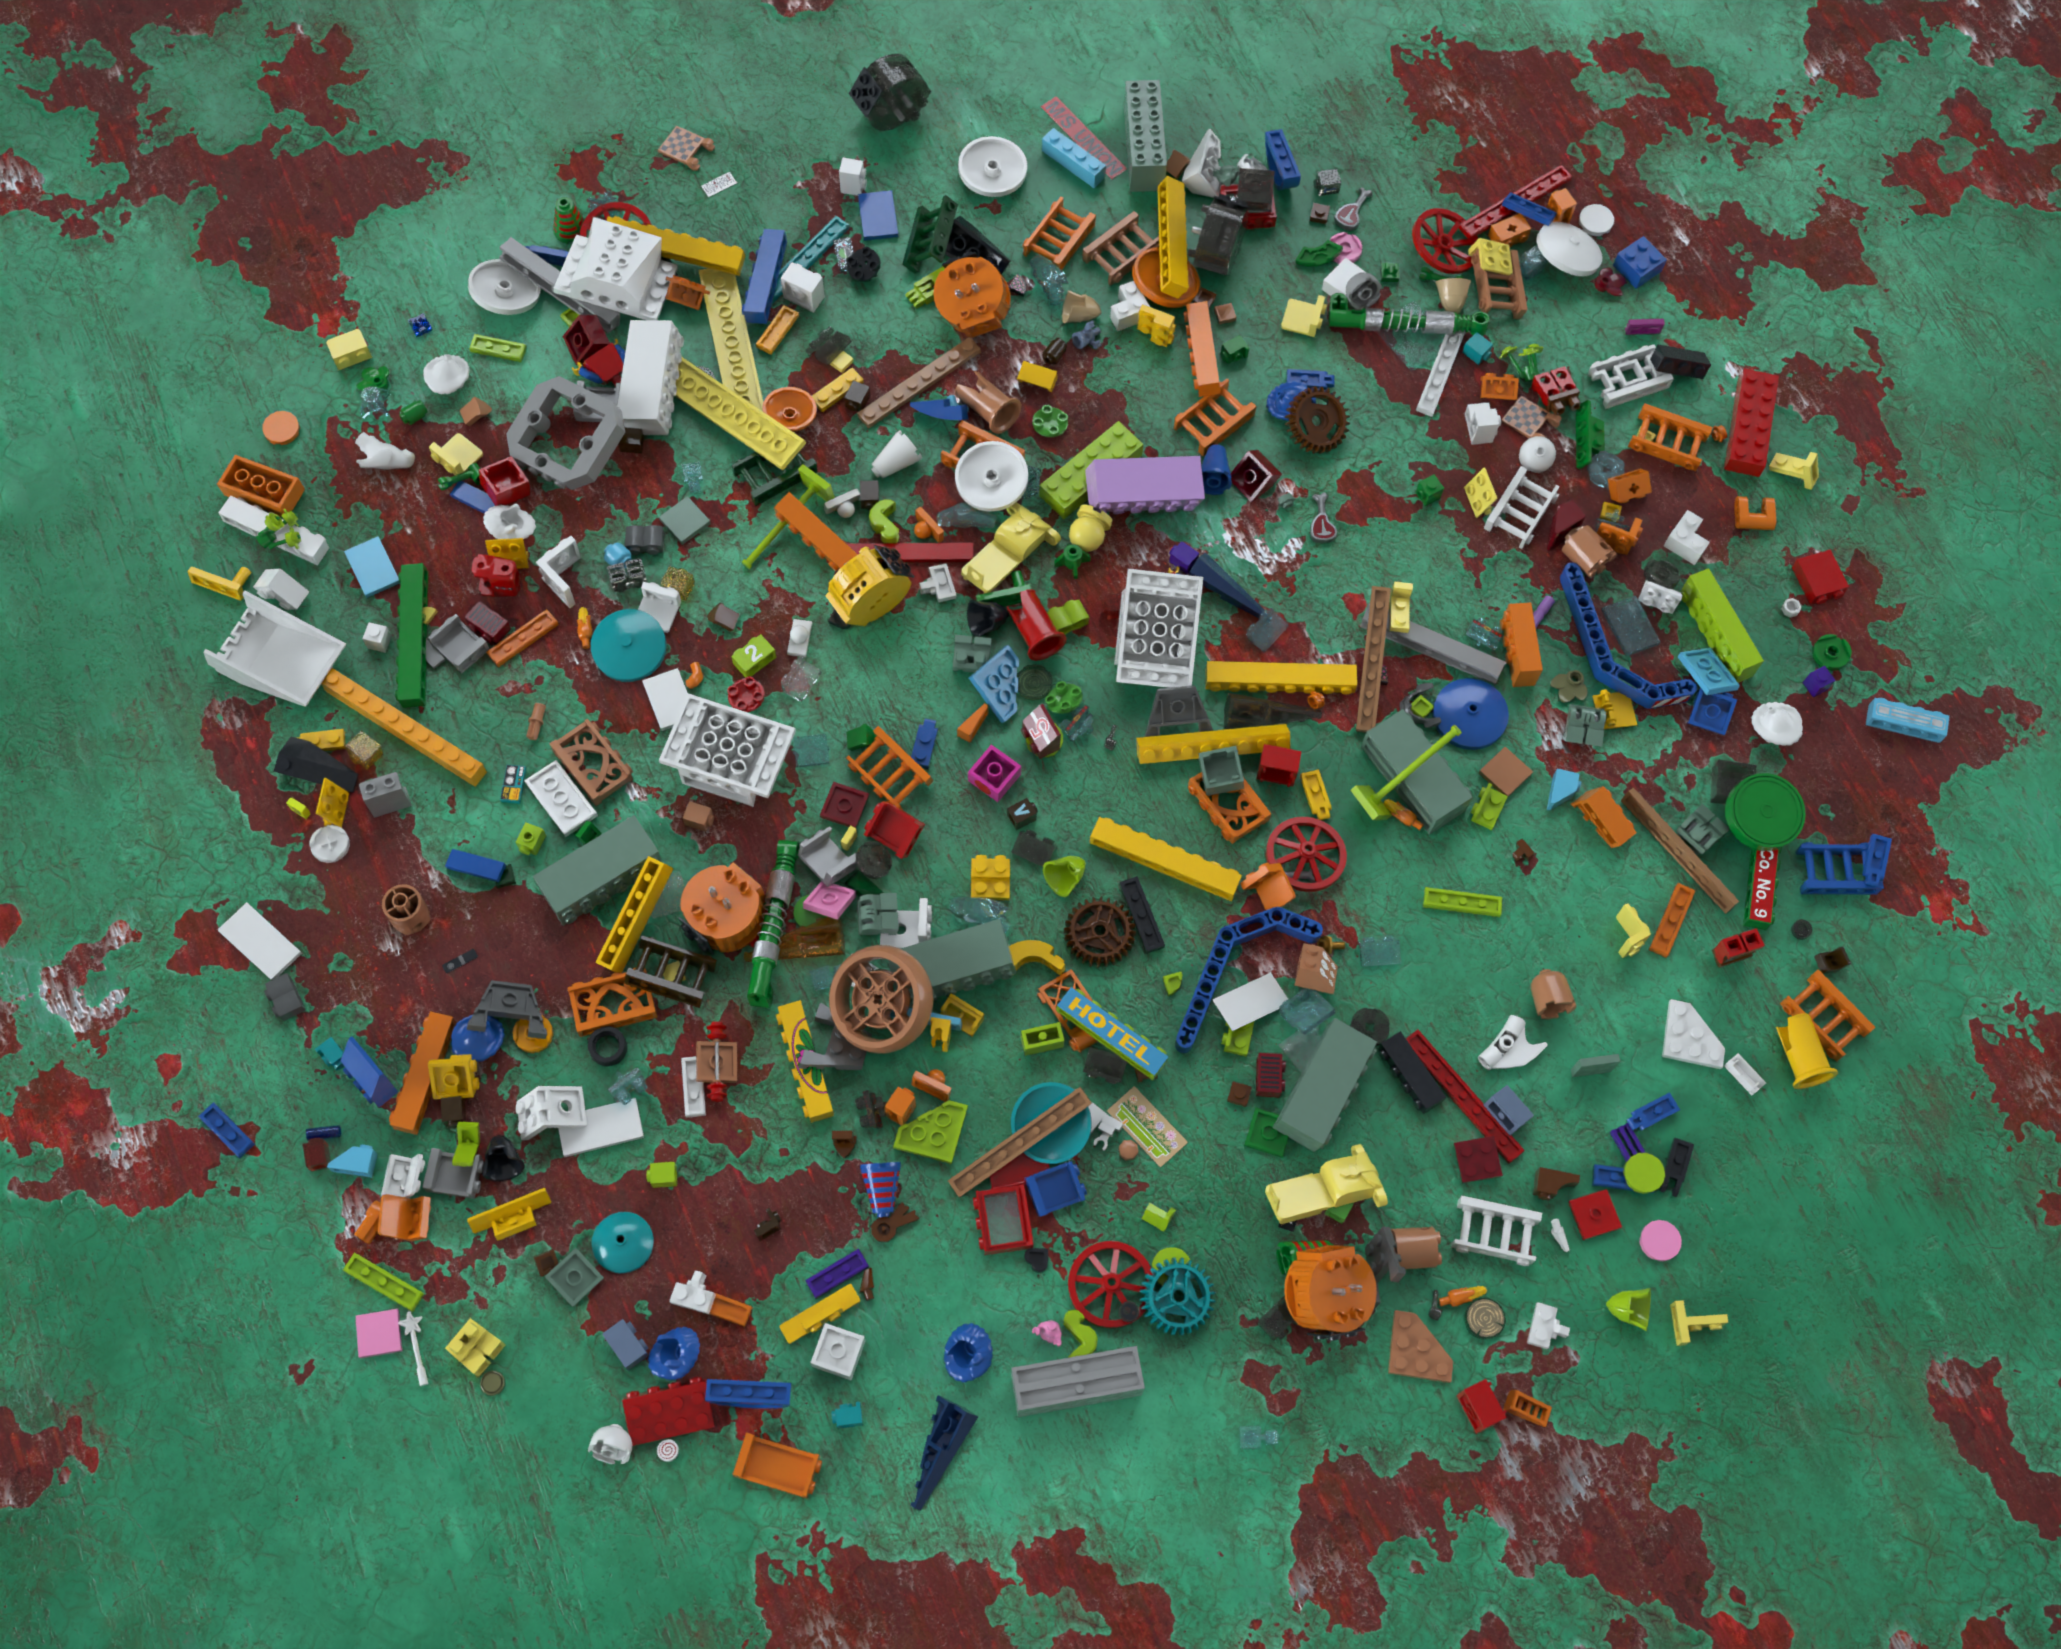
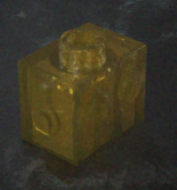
M669 566L660 586L674 588L679 592L680 599L686 601L693 590L695 580L693 574L688 573L687 570Z
M362 730L345 745L347 753L350 755L349 758L355 764H361L365 769H369L384 755L381 746Z

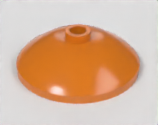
M783 387L772 391L765 398L762 411L794 432L808 427L814 421L817 406L814 398L805 390L796 387Z

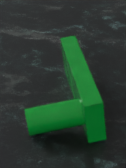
M1014 571L1011 573L1013 588L976 595V600L997 603L1002 607L1022 603L1020 592L1031 589L1030 584L1025 585L1021 571Z

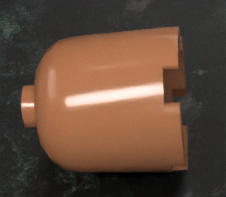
M1545 969L1532 980L1531 992L1537 1015H1541V1019L1558 1018L1559 1013L1566 1011L1569 1014L1575 1010L1576 1003L1567 978L1563 973Z

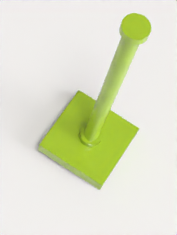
M802 464L798 471L803 484L808 487V490L801 496L799 501L804 505L814 493L825 501L834 499L835 496L831 484ZM779 521L750 556L742 561V564L746 568L751 569L752 563L788 523Z
M1453 725L1448 733L1379 792L1375 793L1370 785H1356L1350 791L1372 820H1387L1392 815L1381 799L1456 735L1459 736L1462 732L1456 725Z

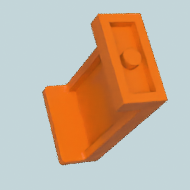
M746 1433L733 1475L740 1479L808 1498V1495L814 1492L816 1482L813 1479L815 1473L819 1474L822 1461L819 1454L805 1452Z

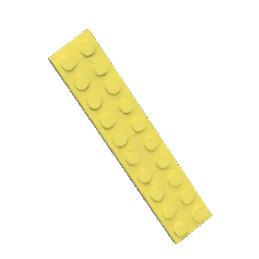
M709 268L698 270L701 285L706 286L705 290L710 291L709 295L704 293V300L722 384L762 411L763 398L745 317L742 315V303L736 276Z
M681 357V363L678 365L679 378L676 379L677 393L675 397L784 470L806 444L805 440Z

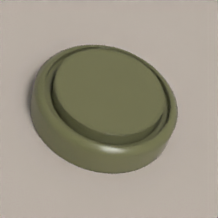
M489 1371L481 1378L480 1387L485 1394L495 1396L503 1391L505 1379L501 1373Z

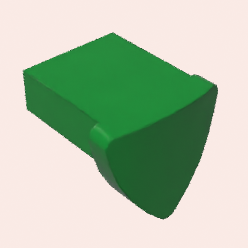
M863 724L858 728L847 731V748L854 751L870 746L876 737L873 729L867 724Z

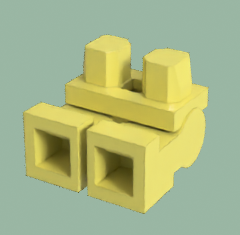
M470 1318L445 1349L479 1378L491 1364L485 1357L488 1355L494 1360L506 1345Z

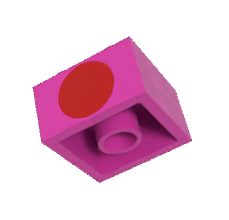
M990 745L968 771V781L996 802H999L1021 776V765L993 745Z

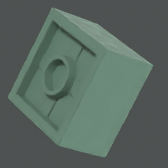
M1236 746L1199 753V764L1207 796L1244 789V778Z

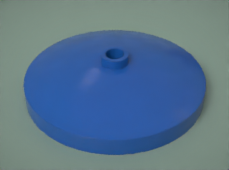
M1465 678L1449 683L1439 692L1434 702L1433 718L1440 717L1441 723L1435 727L1442 737L1451 730L1453 725H1456L1462 732L1459 736L1456 735L1451 739L1449 743L1462 749L1478 750L1494 744L1502 736L1508 724L1509 711L1504 697L1495 687L1482 680Z

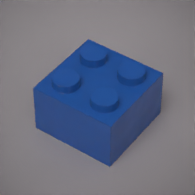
M1643 236L1620 251L1616 256L1613 266L1637 289L1662 272L1667 259Z

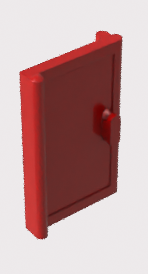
M1022 1153L989 1176L991 1189L1026 1185L1025 1177L1049 1169V1164L1035 1161Z

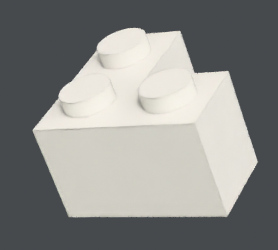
M1134 281L1119 286L1118 299L1120 303L1111 306L1110 319L1117 332L1138 324L1141 305L1149 306Z
M1489 403L1469 404L1465 412V418L1471 445L1493 443L1498 427L1501 426V417L1497 415V410L1490 409Z
M1687 510L1669 535L1664 547L1695 565L1710 543L1695 533L1703 519Z
M266 569L253 586L260 597L264 599L275 598L280 602L279 605L286 610L298 609L309 593L307 589L282 569Z

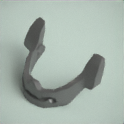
M1433 683L1417 685L1416 691L1405 696L1400 702V710L1404 709L1406 713L1412 716L1415 724H1424L1425 728L1439 725L1441 723L1440 717L1422 718L1416 716L1411 711L1412 704L1409 701L1411 697L1423 695V692L1432 689Z

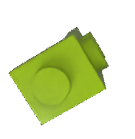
M458 1122V1145L452 1165L461 1167L473 1166L480 1145L479 1122Z

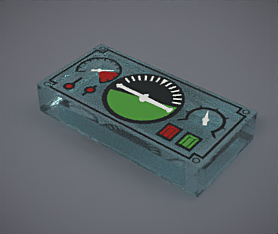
M851 238L833 240L840 272L848 271L847 258L854 253Z

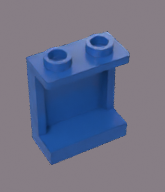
M1068 1161L1024 1178L1038 1217L1086 1200L1084 1196L1087 1195L1083 1183L1080 1184L1077 1177L1080 1175L1077 1164Z

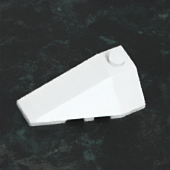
M1211 129L1207 130L1190 163L1187 165L1182 182L1192 193L1214 198V196H1219L1220 186L1222 185L1213 176V171L1220 170L1221 168L1218 165V159L1221 158L1220 140Z

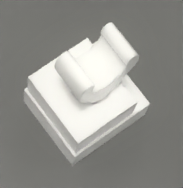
M1105 1114L1098 1127V1130L1103 1133L1094 1140V1146L1097 1145L1098 1141H1103L1105 1145L1102 1149L1105 1151L1108 1146L1107 1141L1109 1137L1113 1136L1115 1130L1120 1132L1123 1123Z

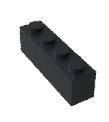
M1401 1031L1380 1044L1378 1048L1380 1057L1383 1061L1388 1062L1391 1073L1394 1077L1399 1078L1402 1083V1089L1406 1094H1410L1413 1099V1105L1418 1111L1421 1110L1425 1114L1445 1100V1094Z

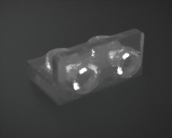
M801 655L798 660L796 659L792 663L789 674L783 676L781 680L782 691L802 702L821 675V669L806 662L805 657Z

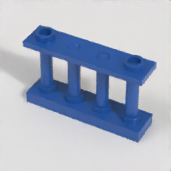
M1806 842L1801 844L1795 852L1796 855H1805L1808 879L1800 886V893L1877 895L1884 888L1883 881H1879L1878 887L1865 884V880L1856 881L1853 875L1851 855H1862L1864 868L1869 843L1831 845ZM1813 855H1824L1827 876L1825 881H1818L1815 876ZM1832 855H1843L1846 880L1837 881L1835 879Z

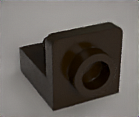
M770 1208L766 1209L771 1220L759 1223L756 1226L757 1229L754 1230L759 1241L781 1229L779 1225L781 1219L776 1211L772 1212Z

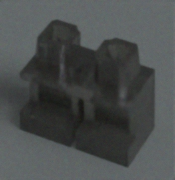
M641 558L626 561L627 572H625L623 562L607 566L614 592L621 593L630 588H641L643 582H647Z

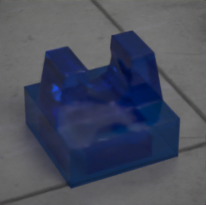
M424 313L408 320L416 337L433 330Z

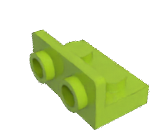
M1488 783L1486 788L1482 787L1478 795L1481 800L1479 804H1474L1470 813L1474 814L1471 821L1492 830L1508 796L1492 789V784Z
M1255 1021L1234 1031L1229 1027L1228 1032L1223 1033L1221 1044L1225 1045L1224 1051L1247 1057Z

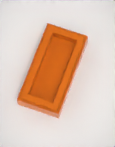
M715 1293L716 1296L709 1314L745 1327L753 1307Z

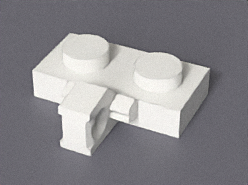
M947 563L929 567L930 578L926 582L919 583L920 593L927 594L931 592V595L936 594L938 602L956 599V592Z
M695 1271L691 1281L688 1280L687 1285L676 1282L669 1302L709 1314L716 1294L705 1290L706 1285H704L706 1275L703 1272Z
M1539 1302L1536 1303L1527 1341L1528 1344L1548 1349L1551 1338L1556 1339L1557 1336L1566 1338L1569 1335L1570 1328L1559 1325L1560 1320L1555 1319L1558 1308Z

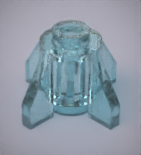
M369 386L360 392L362 404L359 413L363 418L370 413L369 410L373 412L380 410L386 417L389 415L383 405L384 400L390 395L386 389Z

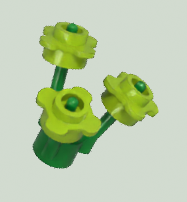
M284 508L285 513L281 515L284 521L276 514L270 513L269 516L266 515L264 522L267 527L256 536L259 544L265 549L267 547L273 549L276 546L287 543L289 547L295 546L296 549H299L301 536L292 528L295 524L297 527L299 526L296 522L298 520L296 513L292 511L287 512ZM288 523L291 527L290 532L285 533L284 540L275 542L277 537L274 533Z

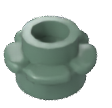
M1291 493L1282 495L1278 498L1279 507L1284 509L1292 507L1295 497H1292Z

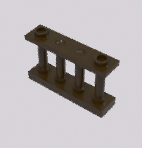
M641 936L639 948L643 949V953L636 969L628 968L625 975V984L700 1008L704 997V992L700 991L707 971L715 972L717 960L709 955H701L658 941L653 937ZM651 952L662 956L655 975L643 972ZM670 958L681 962L675 979L672 982L662 978ZM688 965L700 968L691 988L681 985Z

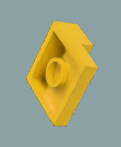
M1142 304L1139 309L1137 329L1145 334H1151V341L1155 344L1167 347L1168 344H1172L1175 334H1173L1176 328L1174 324L1175 317Z
M977 855L975 858H971V900H1010V859H1006L1004 855H997L995 859H988L985 855Z
M471 1054L451 1055L450 1059L429 1060L428 1069L433 1099L461 1096L462 1098L474 1097L476 1090L479 1089V1078L474 1076V1072L477 1071V1062L472 1060Z

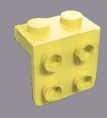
M1479 238L1468 249L1469 256H1472L1479 249L1480 265L1483 270L1504 275L1512 274L1510 247L1508 244Z
M1318 295L1316 305L1289 299L1281 328L1315 337L1316 330L1321 328L1323 321L1320 316L1325 314L1327 304H1324L1325 296Z
M359 329L327 340L328 348L338 371L372 358Z
M460 433L454 435L442 448L435 442L429 446L432 459L442 464L449 473L454 475L468 471L469 465L476 463L483 456L482 450Z
M1627 903L1616 916V919L1630 937L1618 952L1622 958L1627 955L1632 957L1640 951L1639 948L1645 945L1646 940L1651 935L1649 927L1640 920L1636 909Z

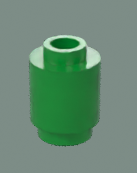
M419 400L402 408L399 416L404 424L412 425L425 417L428 411Z

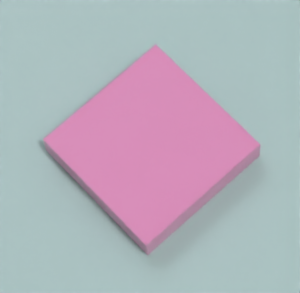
M821 881L803 902V909L838 919L856 898V890L836 884L827 887Z
M398 1309L356 1316L359 1358L403 1351L401 1326L398 1325L400 1321Z

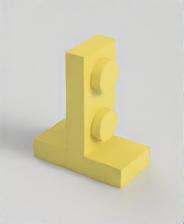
M1810 452L1805 460L1776 453L1769 465V470L1804 479L1805 488L1812 490L1819 477L1818 454Z
M1394 582L1389 600V631L1408 633L1410 629V596L1413 591V584Z
M1684 1300L1675 1301L1670 1304L1677 1346L1690 1343L1689 1331H1701L1702 1327H1709L1710 1330H1720L1722 1326L1729 1323L1727 1314L1686 1317Z

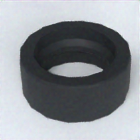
M611 1026L601 1027L590 1035L588 1051L597 1064L613 1066L625 1057L627 1042L618 1029ZM604 1036H614L619 1042L617 1053L611 1057L600 1056L596 1051L597 1041Z

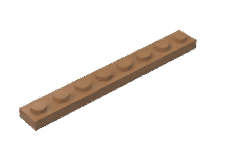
M968 337L857 413L859 419L869 429L981 353V348Z
M1372 586L1356 723V731L1367 732L1376 726L1391 588Z
M1634 788L1626 793L1621 799L1623 804L1725 914L1728 913L1739 902L1734 894L1725 887L1721 880L1712 873L1707 865L1672 830L1668 823L1659 816L1640 793Z
M1081 1087L1077 1088L949 1179L948 1182L958 1197H961L1091 1105L1092 1102Z

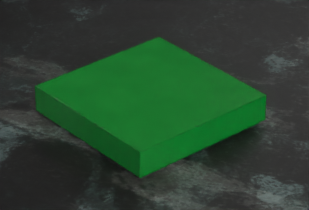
M1256 1107L1244 1146L1283 1158L1289 1136L1272 1128L1279 1114Z

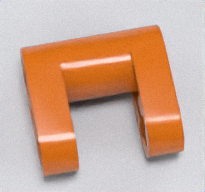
M1744 496L1736 497L1734 503L1736 528L1775 529L1776 507L1774 498H1763L1761 513H1749L1748 498Z

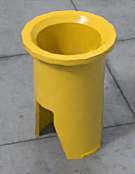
M1802 1013L1788 1017V1026L1776 1027L1796 1078L1793 1082L1794 1089L1813 1087L1825 1083L1838 1075L1837 1069L1831 1068L1809 1014Z

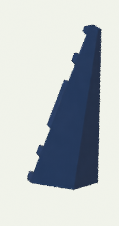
M1207 553L1202 554L1190 570L1189 576L1203 577L1202 586L1220 594V599L1270 623L1272 616Z
M939 1395L936 1398L938 1402L936 1415H932L931 1419L934 1422L932 1433L927 1436L920 1468L923 1469L920 1481H916L915 1485L918 1488L915 1502H911V1506L918 1510L923 1508L978 1418L977 1415L968 1409Z

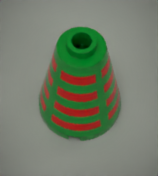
M561 197L555 204L553 232L559 241L568 244V242L574 241L576 234L580 235L581 226L585 218L570 198Z
M1328 1240L1283 1241L1278 1243L1277 1246H1280V1249L1276 1250V1257L1281 1273H1286L1287 1275L1291 1264L1297 1260V1251L1333 1244Z

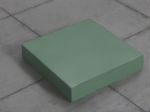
M688 496L659 516L660 522L682 545L711 524L710 520Z
M1619 1054L1579 1059L1571 1069L1572 1077L1609 1073L1621 1062Z
M577 1248L570 1252L545 1276L572 1307L604 1278Z

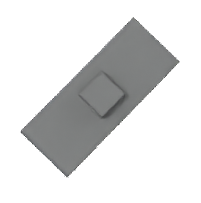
M426 639V661L435 669L446 659Z

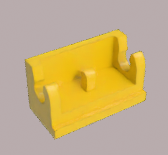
M1023 361L1017 377L1018 382L1022 383L1024 381L1046 388L1050 392L1053 391L1058 379L1057 371Z
M952 993L940 1010L942 1015L961 1018V1030L972 1037L984 1021V1013Z
M931 1017V1045L933 1048L936 1045V1040L941 1039L943 1042L942 1051L948 1052L951 1037V1020Z

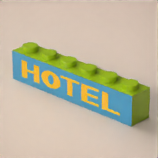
M1071 987L1058 1003L1056 1011L1151 1080H1154L1168 1060L1167 1053L1162 1048L1151 1045L1150 1040L1145 1036L1137 1035L1130 1025L1126 1023L1123 1025L1113 1013L1105 1012L1101 1009L1102 1006L1098 1002L1087 999L1081 990H1075Z

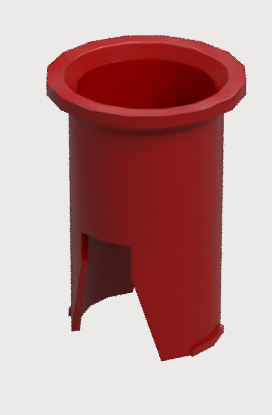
M1026 589L1020 592L1023 608L1017 610L1006 608L1029 647L1027 653L1029 658L1034 661L1043 660L1061 650L1066 644L1067 637L1063 632L1057 631L1036 595V591Z

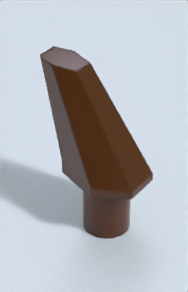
M872 1268L864 1271L859 1291L860 1293L864 1292L866 1301L874 1299L871 1290L874 1288Z

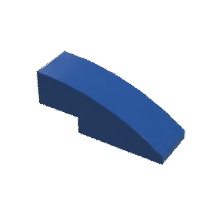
M950 399L910 402L911 407L932 417L947 420L968 419L967 405L950 406Z

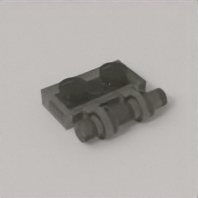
M829 326L826 330H822L819 333L820 336L816 340L811 341L806 352L811 355L815 351V358L829 365L851 343V339L849 336L838 331L831 335L834 330Z

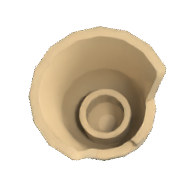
M1448 278L1435 282L1441 305L1446 312L1460 313L1468 298L1467 294L1471 280Z
M1068 290L1062 309L1063 323L1089 321L1101 314L1100 306L1093 298L1086 294L1079 295Z

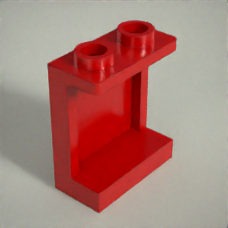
M888 801L878 803L873 810L875 814L872 820L870 819L864 827L866 830L864 836H870L896 852L895 855L901 859L908 857L925 824Z

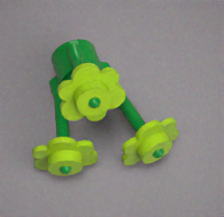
M1531 344L1523 349V353L1518 354L1519 356H1528L1529 366L1524 367L1523 372L1512 356L1517 346L1512 348L1511 346L1505 347L1501 351L1502 354L1499 359L1508 356L1518 371L1520 379L1525 378V382L1533 381V377L1539 374L1536 353H1541L1543 347H1539L1538 344Z

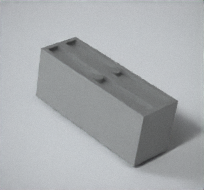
M1137 1346L1013 1367L1011 1369L1018 1417L1142 1396L1145 1389Z

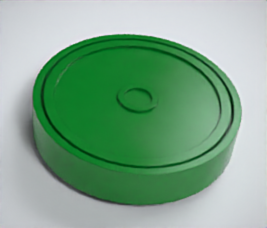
M1759 773L1745 778L1731 790L1726 800L1725 817L1731 832L1741 843L1755 850L1773 851L1784 847L1800 834L1805 823V805L1800 793L1789 781L1775 774Z

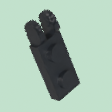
M1678 1138L1673 1139L1664 1168L1665 1178L1660 1186V1192L1664 1193L1667 1190L1669 1179L1676 1181L1672 1189V1196L1677 1197L1686 1176L1694 1144Z

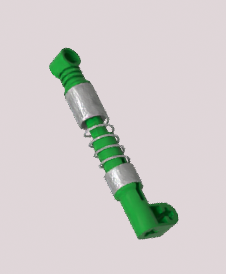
M1342 293L1331 295L1328 309L1329 327L1360 328L1364 331H1380V329H1385L1387 332L1389 329H1394L1395 332L1398 330L1407 332L1409 327H1411L1414 333L1418 328H1421L1422 333L1455 334L1465 330V333L1469 331L1474 335L1477 332L1484 336L1490 319L1487 313L1481 311L1475 312L1471 316L1466 315L1465 317V314L1461 316L1456 312L1426 310L1423 316L1421 315V310L1419 315H1412V310L1410 312H1403V309L1401 312H1396L1394 309L1392 311H1385L1383 309L1382 311L1381 308L1349 310L1348 299Z
M780 839L777 844L775 868L771 870L765 896L767 904L763 906L768 913L761 915L763 922L759 924L761 931L757 933L760 938L755 942L752 956L753 970L747 993L750 1006L771 1008L773 988L770 980L772 970L777 965L780 951L779 946L781 945L780 937L783 936L782 928L785 926L784 919L787 917L786 910L789 908L795 874L793 870L795 861L799 857V841ZM783 911L785 913L784 918L781 917Z

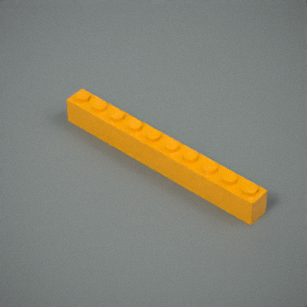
M331 668L321 683L327 693L474 787L477 786L487 773L481 762L335 669Z

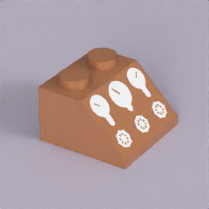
M1303 943L1298 961L1295 986L1334 994L1338 966L1323 947Z

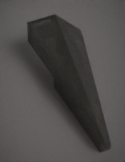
M1228 693L1224 708V730L1280 724L1287 725L1295 721L1304 722L1312 718L1321 719L1322 711Z

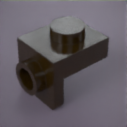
M1844 947L1814 956L1817 966L1823 974L1838 972L1851 964Z

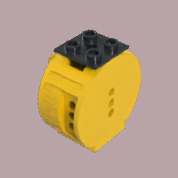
M877 545L872 550L869 547H864L859 551L860 554L846 562L829 581V592L825 596L846 624L866 626L869 622L891 611L906 596L911 586V581L908 577L914 578V575L911 573V567L900 558L901 554L896 549Z

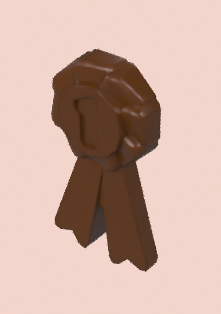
M901 1202L890 1218L879 1217L872 1223V1236L878 1242H889L894 1238L896 1228L919 1220V1217L915 1215V1210L904 1215L909 1210V1206H904V1203Z

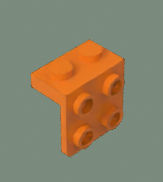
M1635 518L1629 532L1602 522L1597 534L1616 553L1627 555L1631 546L1635 547L1643 530L1640 527L1642 520Z
M1264 863L1258 867V871L1246 875V879L1240 883L1243 890L1256 888L1266 910L1273 907L1282 908L1296 897L1280 863Z
M390 1194L382 1195L378 1234L408 1241L427 1238L431 1197L422 1196L410 1199Z

